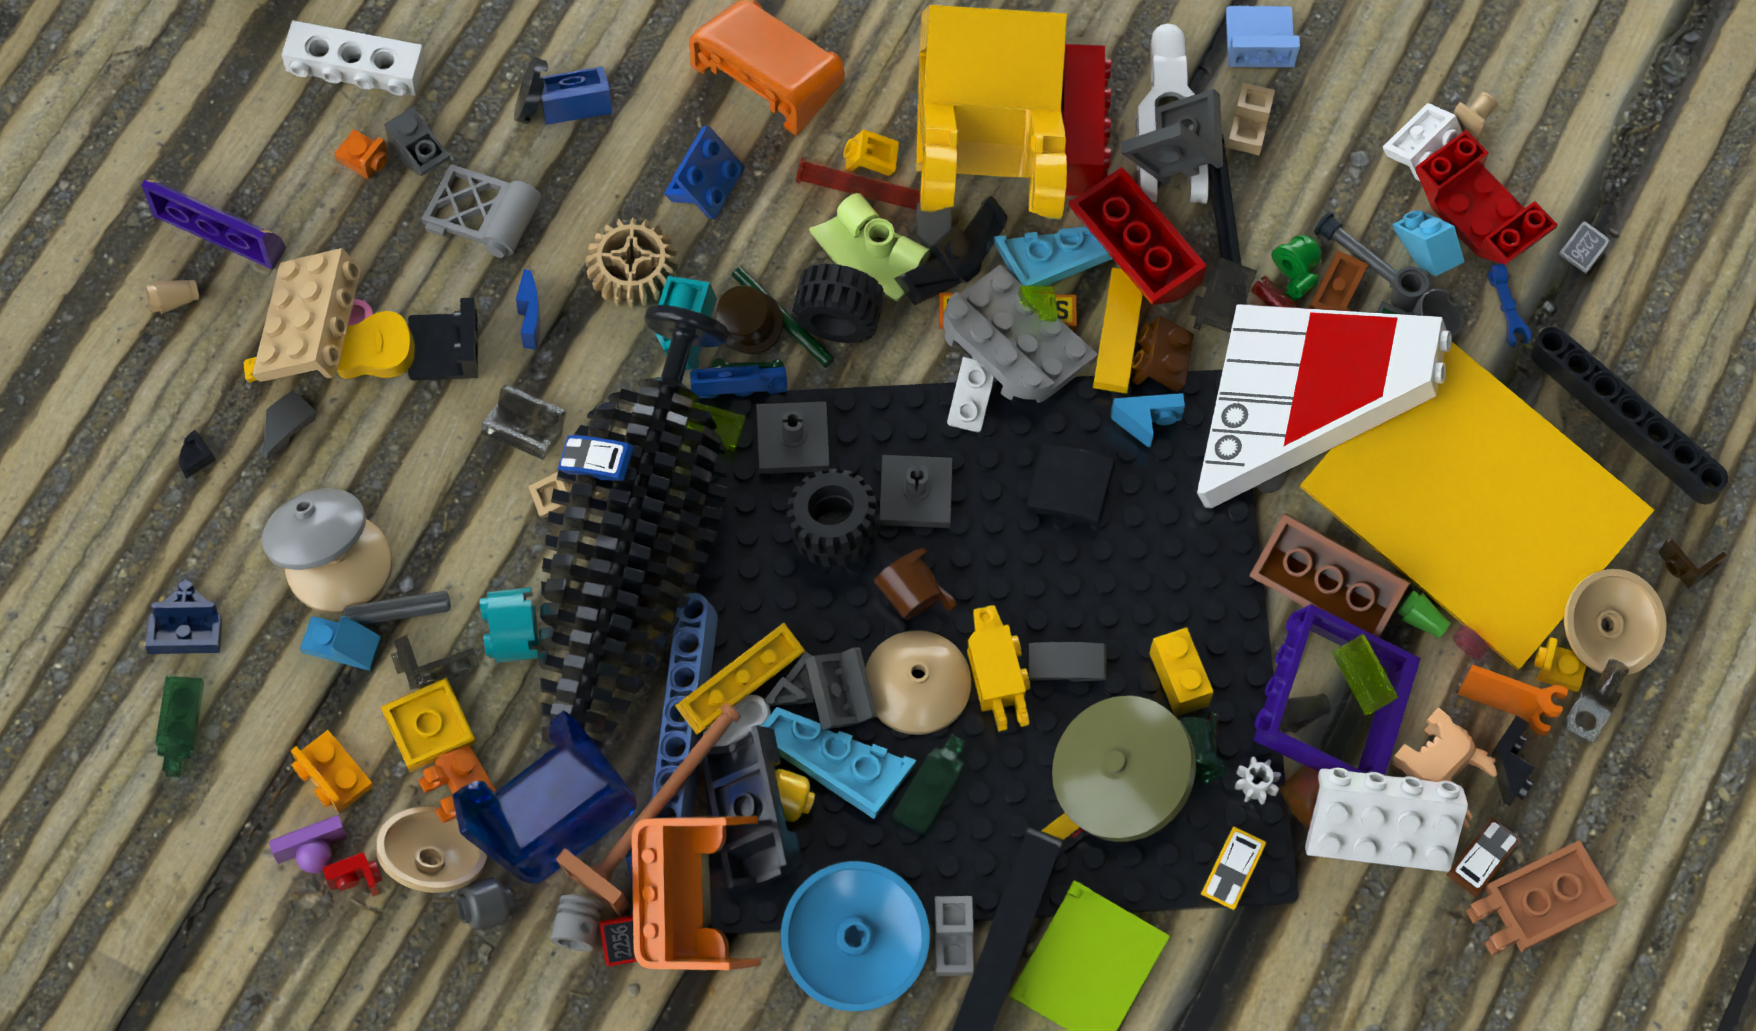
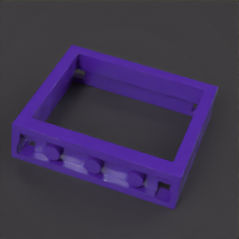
M1312 604L1293 612L1286 624L1288 634L1285 643L1280 647L1276 655L1275 661L1278 665L1275 674L1269 680L1265 689L1267 699L1264 708L1259 712L1255 720V728L1257 730L1253 741L1317 772L1321 769L1343 768L1350 772L1366 774L1377 772L1385 776L1421 658ZM1310 631L1388 669L1358 769L1278 731Z

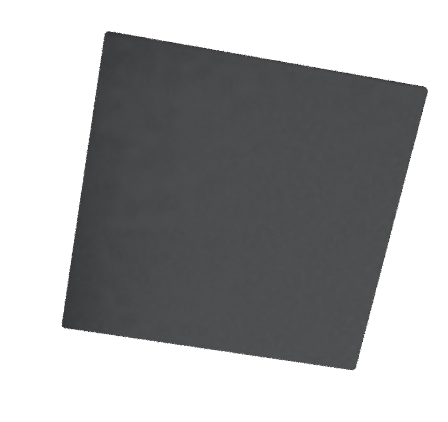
M1223 369L1187 371L1185 386L1178 392L1150 377L1136 385L1132 382L1133 374H1130L1127 394L1093 388L1095 376H1077L1040 403H1037L1036 399H1022L1015 396L1012 400L1006 398L1001 394L1003 385L996 380V382L993 381L981 432L965 430L947 424L957 382L787 390L786 392L772 395L768 392H754L748 396H737L734 393L719 394L715 398L699 397L698 401L692 402V408L707 412L710 410L717 425V428L713 431L721 437L726 450L725 455L718 453L716 461L726 463L727 477L722 478L712 475L710 482L727 487L726 501L706 497L705 501L706 506L723 510L720 523L703 519L699 523L700 528L717 532L713 545L695 541V550L709 554L704 567L696 565V574L700 575L697 582V593L707 599L718 615L711 678L783 623L787 625L806 650L805 652L812 656L841 653L851 648L859 647L865 668L874 650L888 638L907 631L932 632L948 639L961 651L971 672V692L965 709L953 723L937 732L922 735L906 734L890 728L877 717L854 726L827 729L837 734L841 731L852 735L853 740L871 747L875 744L886 748L887 753L904 758V756L916 760L913 770L875 819L780 757L781 764L774 766V770L783 769L805 776L810 783V792L815 793L814 802L808 814L802 813L799 819L794 822L786 821L787 831L796 832L804 868L744 892L728 889L720 850L709 854L712 928L721 930L725 935L781 932L782 920L787 905L802 883L821 869L834 864L852 861L880 865L903 878L921 900L927 915L928 924H935V897L972 896L973 921L994 920L1028 826L1042 831L1065 813L1054 791L1052 767L1057 745L1066 728L1088 707L1102 700L1118 696H1137L1150 699L1162 705L1174 715L1149 652L1153 638L1186 627L1213 689V695L1209 706L1177 717L1186 728L1192 740L1196 757L1194 784L1185 805L1169 824L1154 834L1141 839L1117 842L1101 839L1089 833L1056 858L1034 918L1054 917L1073 881L1082 883V885L1093 890V892L1130 913L1228 908L1201 895V892L1233 826L1267 842L1236 907L1283 905L1296 902L1298 899V887L1283 755L1253 741L1257 730L1255 728V720L1259 712L1264 708L1267 699L1265 689L1269 680L1274 676L1264 584L1249 576L1260 557L1253 488L1213 508H1205L1197 494ZM1183 393L1185 408L1182 420L1170 425H1159L1156 422H1152L1153 439L1151 447L1144 445L1111 419L1114 398ZM826 402L829 469H837L840 474L844 470L851 471L853 478L859 475L864 479L865 485H870L876 499L879 521L882 455L952 458L950 528L880 525L876 544H870L871 551L867 555L861 553L859 561L855 563L851 560L845 561L846 566L838 567L837 563H832L831 567H825L820 560L816 564L810 562L808 555L803 557L798 550V546L794 544L787 511H789L787 503L789 498H793L792 491L795 486L802 487L801 480L807 476L810 479L814 478L815 472L759 474L756 404ZM689 422L690 429L703 432V425ZM1042 444L1085 450L1115 460L1116 464L1100 525L1067 522L1062 515L1029 512L1026 503ZM691 447V453L697 454L698 449ZM822 471V473L827 474L829 471ZM832 511L820 517L817 522L824 525H835L845 521L851 514L844 511ZM925 548L928 552L924 559L937 584L955 599L957 606L955 609L947 611L939 599L919 615L905 620L874 584V580L893 562L917 549ZM995 605L1003 626L1009 625L1011 636H1018L1022 655L1017 657L1020 669L1026 668L1028 676L1029 643L1086 642L1106 644V680L1071 682L1068 679L1032 681L1029 679L1030 690H1026L1024 699L1029 717V725L1020 726V723L1017 721L1015 706L1012 705L1003 707L1008 724L1007 730L999 731L993 710L984 712L981 710L967 656L968 640L973 632H975L974 609ZM703 608L698 609V617L702 614ZM804 653L749 695H757L765 700L780 679L787 677ZM914 670L911 673L915 678H922L925 675L922 670ZM815 701L814 703L769 706L770 715L778 707L820 723ZM1218 712L1219 720L1215 735L1217 763L1213 764L1210 761L1208 747L1210 742H1213L1214 722ZM1252 757H1255L1257 762L1262 763L1271 760L1270 767L1272 771L1281 773L1279 780L1272 783L1279 788L1277 795L1272 796L1267 793L1263 805L1259 803L1258 799H1250L1248 802H1245L1243 790L1235 789L1236 782L1244 779L1237 774L1238 767L1244 766L1248 769ZM1257 776L1252 782L1259 785L1263 779ZM706 785L707 816H713Z

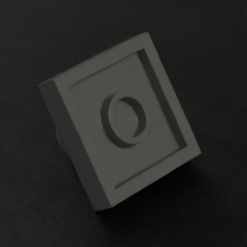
M826 402L756 404L759 474L829 471Z
M882 455L880 525L950 528L952 458Z

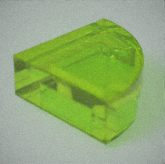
M1020 286L1018 295L1021 303L1039 314L1038 318L1055 322L1058 312L1054 287Z

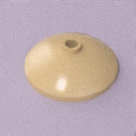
M366 519L362 535L351 549L342 556L327 564L311 569L292 570L285 568V575L292 592L306 606L323 613L344 614L346 606L372 602L382 592L391 573V551L380 529Z
M1607 569L1584 578L1571 592L1564 614L1565 632L1572 650L1586 666L1604 675L1625 676L1646 668L1660 653L1666 637L1667 620L1661 599L1648 582L1626 570ZM1602 620L1608 623L1607 631L1603 630L1601 626Z
M907 631L896 634L882 642L874 650L866 664L865 669L877 713L876 717L885 725L899 732L922 735L942 730L961 715L968 703L971 692L969 665L961 651L948 639L938 634L927 631ZM914 670H922L925 675L922 678H915L911 673Z
M416 807L395 814L379 830L376 842V855L381 867L395 881L421 892H450L472 883L482 873L487 860V843L482 832L473 822L469 823L467 818L462 815L449 822L442 823L435 812L438 807Z

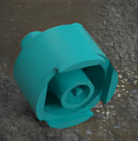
M531 587L487 592L486 598H480L482 620H485V623H489L490 633L484 634L485 653L489 658H494L495 663L539 658L538 650H532V646L539 645L535 605L531 606V599H526V597L533 596Z

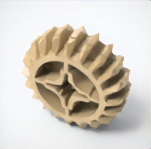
M633 217L629 225H624L618 219L616 222L617 228L613 229L606 224L604 227L605 235L596 233L594 236L595 243L589 244V255L585 258L586 267H588L587 277L590 281H593V289L596 292L602 290V297L605 301L614 296V303L617 307L623 300H627L630 308L633 307L634 301L640 300L641 304L645 307L647 297L658 301L660 298L659 291H663L667 276L676 277V271L674 270L678 268V259L675 257L677 250L674 245H671V237L668 234L662 235V229L659 225L650 229V223L647 219L641 225H637ZM638 245H642L649 248L655 254H652L651 251L641 249ZM632 254H634L635 261L632 264V272H630L629 264ZM608 271L612 272L613 275H621L626 281L612 276Z

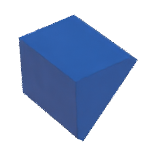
M603 66L541 77L544 78L545 83L541 102L546 125L612 113L609 84Z

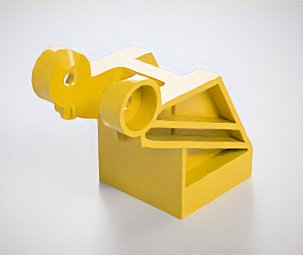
M929 5L922 11L916 172H921V211L935 212L953 207L956 174L1017 177L1030 179V212L1039 214L1047 219L1061 220L1065 203L1067 176L1066 137L1061 114L1067 13Z

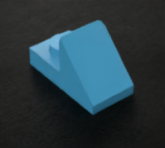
M1183 393L1114 398L1111 419L1144 445L1151 447L1153 439L1152 422H1156L1159 425H1170L1182 420L1185 408Z
M311 616L300 649L304 654L370 671L381 636L345 616L341 617L339 623Z

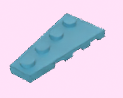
M778 707L762 725L763 727L774 729L780 757L873 819L876 818L916 764V760L907 756L900 758L889 754L886 748L875 744L871 747L852 739V735L839 731L837 734L827 729L822 730L820 723Z

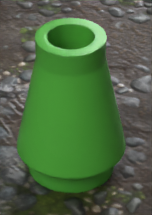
M1411 590L1396 610V613L1402 616L1401 621L1430 633L1437 639L1445 633L1451 624L1423 592L1418 594L1416 591Z

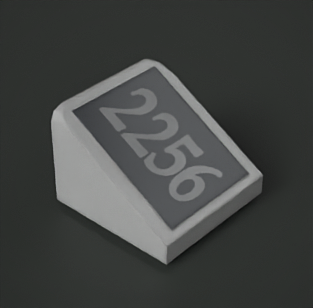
M1584 221L1559 252V255L1587 274L1606 252L1610 239Z

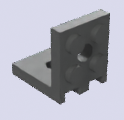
M1211 89L1156 107L1155 131L1121 141V154L1164 185L1170 183L1171 175L1180 172L1186 177L1199 174V166L1211 163L1216 168L1223 167L1220 94L1216 90ZM1192 124H1194L1193 131L1188 129V127Z

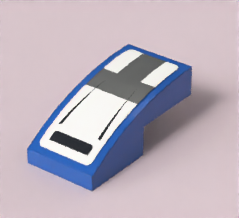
M568 435L558 470L567 474L591 475L600 480L624 481L634 446L615 440Z

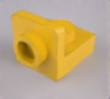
M863 129L853 139H849L844 147L843 156L846 158L845 171L853 172L857 167L861 166L890 176L896 170L899 142Z
M1550 637L1546 646H1539L1536 653L1534 667L1539 668L1536 680L1551 685H1561L1568 690L1578 692L1582 685L1586 665L1576 656L1574 651L1558 647V639Z

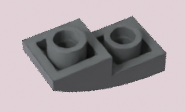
M1086 642L1029 643V679L1032 681L1068 679L1071 682L1106 680V644Z

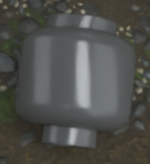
M490 877L474 881L463 887L461 895L456 896V906L463 924L468 923L472 929L481 930L506 922L509 909L514 907V900L508 886L503 887L498 879Z

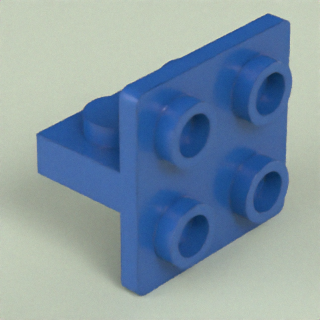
M703 126L664 194L671 202L695 203L709 219H716L745 167L710 126Z

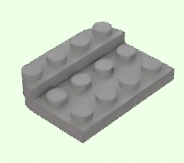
M1002 265L997 266L961 294L956 291L950 297L943 315L944 338L951 347L959 343L1003 385L1001 394L1010 400L1015 396L1022 399H1036L1037 403L1045 401L1092 365L1098 356L1091 347Z

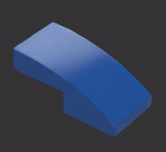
M524 269L516 296L518 314L525 316L520 333L523 348L537 350L540 335L539 301L531 270Z

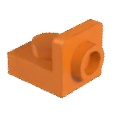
M353 129L334 153L336 161L369 180L375 171L378 172L385 166L388 159V151L384 139L377 137L373 141Z

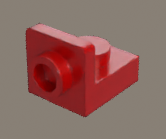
M364 852L322 867L330 890L336 888L339 891L347 890L358 885L360 879L366 878L372 896L380 894L376 883L383 880L375 860L368 863Z

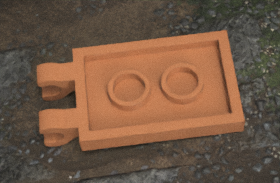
M1579 840L1487 884L1484 890L1488 896L1472 903L1471 908L1467 909L1466 912L1473 924L1496 911L1498 912L1506 929L1489 937L1490 940L1485 942L1487 949L1493 956L1515 943L1520 952H1524L1614 908L1618 903Z

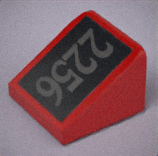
M633 916L599 921L606 966L637 962L634 955Z

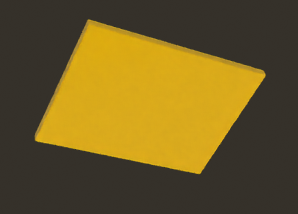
M1451 341L1450 351L1444 352L1443 362L1446 366L1445 380L1443 384H1438L1436 397L1333 447L1299 487L1518 671L1564 618L1568 598L1578 583L1587 576L1604 570L1653 513L1654 509Z

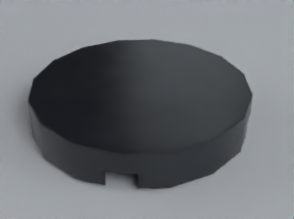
M533 57L530 61L518 93L514 121L528 124L531 120L529 116L532 117L533 113L535 114L545 85L544 78L540 77L541 70L548 71L546 60Z

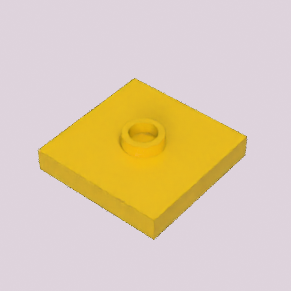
M447 678L380 706L409 773L435 762L440 755L466 745L472 746L476 744L475 737Z

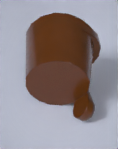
M925 548L917 549L893 562L874 580V584L905 620L919 615L939 599L947 611H951L957 606L955 599L937 584L924 559L928 552Z

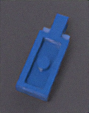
M759 365L693 369L690 371L691 390L701 398H715L719 394L734 393L737 396H748L757 391H766L772 395L787 391L785 367L759 369Z

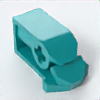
M667 276L658 305L685 308L711 317L717 297L710 282ZM654 332L667 356L671 339ZM691 347L685 370L698 369L700 364L698 357L702 347Z

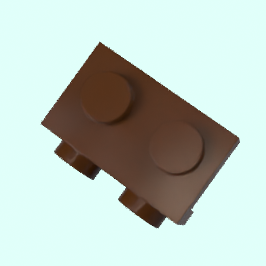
M1161 315L1149 325L1145 324L1137 335V342L1139 344L1137 354L1132 362V368H1134L1132 382L1139 385L1147 377H1150L1176 392L1182 389L1186 382L1194 334Z

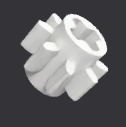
M1252 757L1248 769L1244 766L1238 767L1237 774L1244 779L1236 782L1235 789L1243 790L1245 802H1248L1250 799H1258L1259 803L1263 805L1267 793L1272 796L1277 795L1279 788L1272 783L1279 780L1281 773L1272 771L1270 767L1271 760L1262 763L1257 762L1255 757ZM1257 776L1263 779L1259 785L1252 782Z

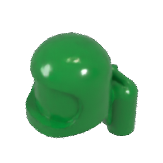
M1297 235L1289 243L1281 244L1272 251L1271 257L1275 265L1285 276L1291 279L1286 286L1287 291L1283 293V298L1288 304H1293L1318 284L1319 276L1310 272L1321 261V248L1312 237Z

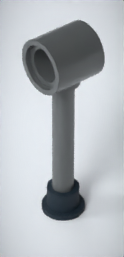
M1330 211L1324 215L1315 227L1314 233L1316 235L1322 234L1329 241L1334 239L1359 260L1369 264L1368 267L1390 283V288L1392 289L1390 300L1393 306L1408 313L1412 312L1419 298L1428 290L1429 278L1427 274L1420 268L1413 266L1402 268L1397 272L1344 231L1342 224L1333 218L1334 213ZM1403 287H1411L1416 292H1408Z

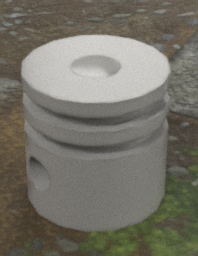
M560 896V905L557 908L558 914L555 916L550 941L555 945L570 950L584 952L594 950L599 928L598 921L601 919L600 913L603 910V905L598 901L583 896Z

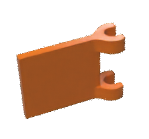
M1472 664L1457 695L1512 715H1517L1525 719L1536 734L1547 736L1551 726L1543 724L1539 716L1543 715L1551 719L1559 717L1563 707L1553 704L1551 697H1558L1564 700L1569 690L1561 685L1540 689Z

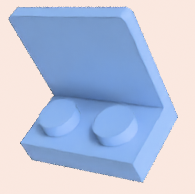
M1228 6L1226 8L1228 67H1295L1300 42L1299 36H1294L1293 15L1290 6Z

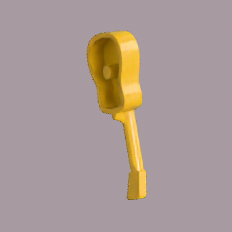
M382 311L370 315L358 324L348 326L337 370L339 376L344 379H352L361 375L393 378L405 373L413 363L415 344L412 333L404 318L396 312ZM256 357L245 359L244 361L245 379L249 383L257 380L252 375Z

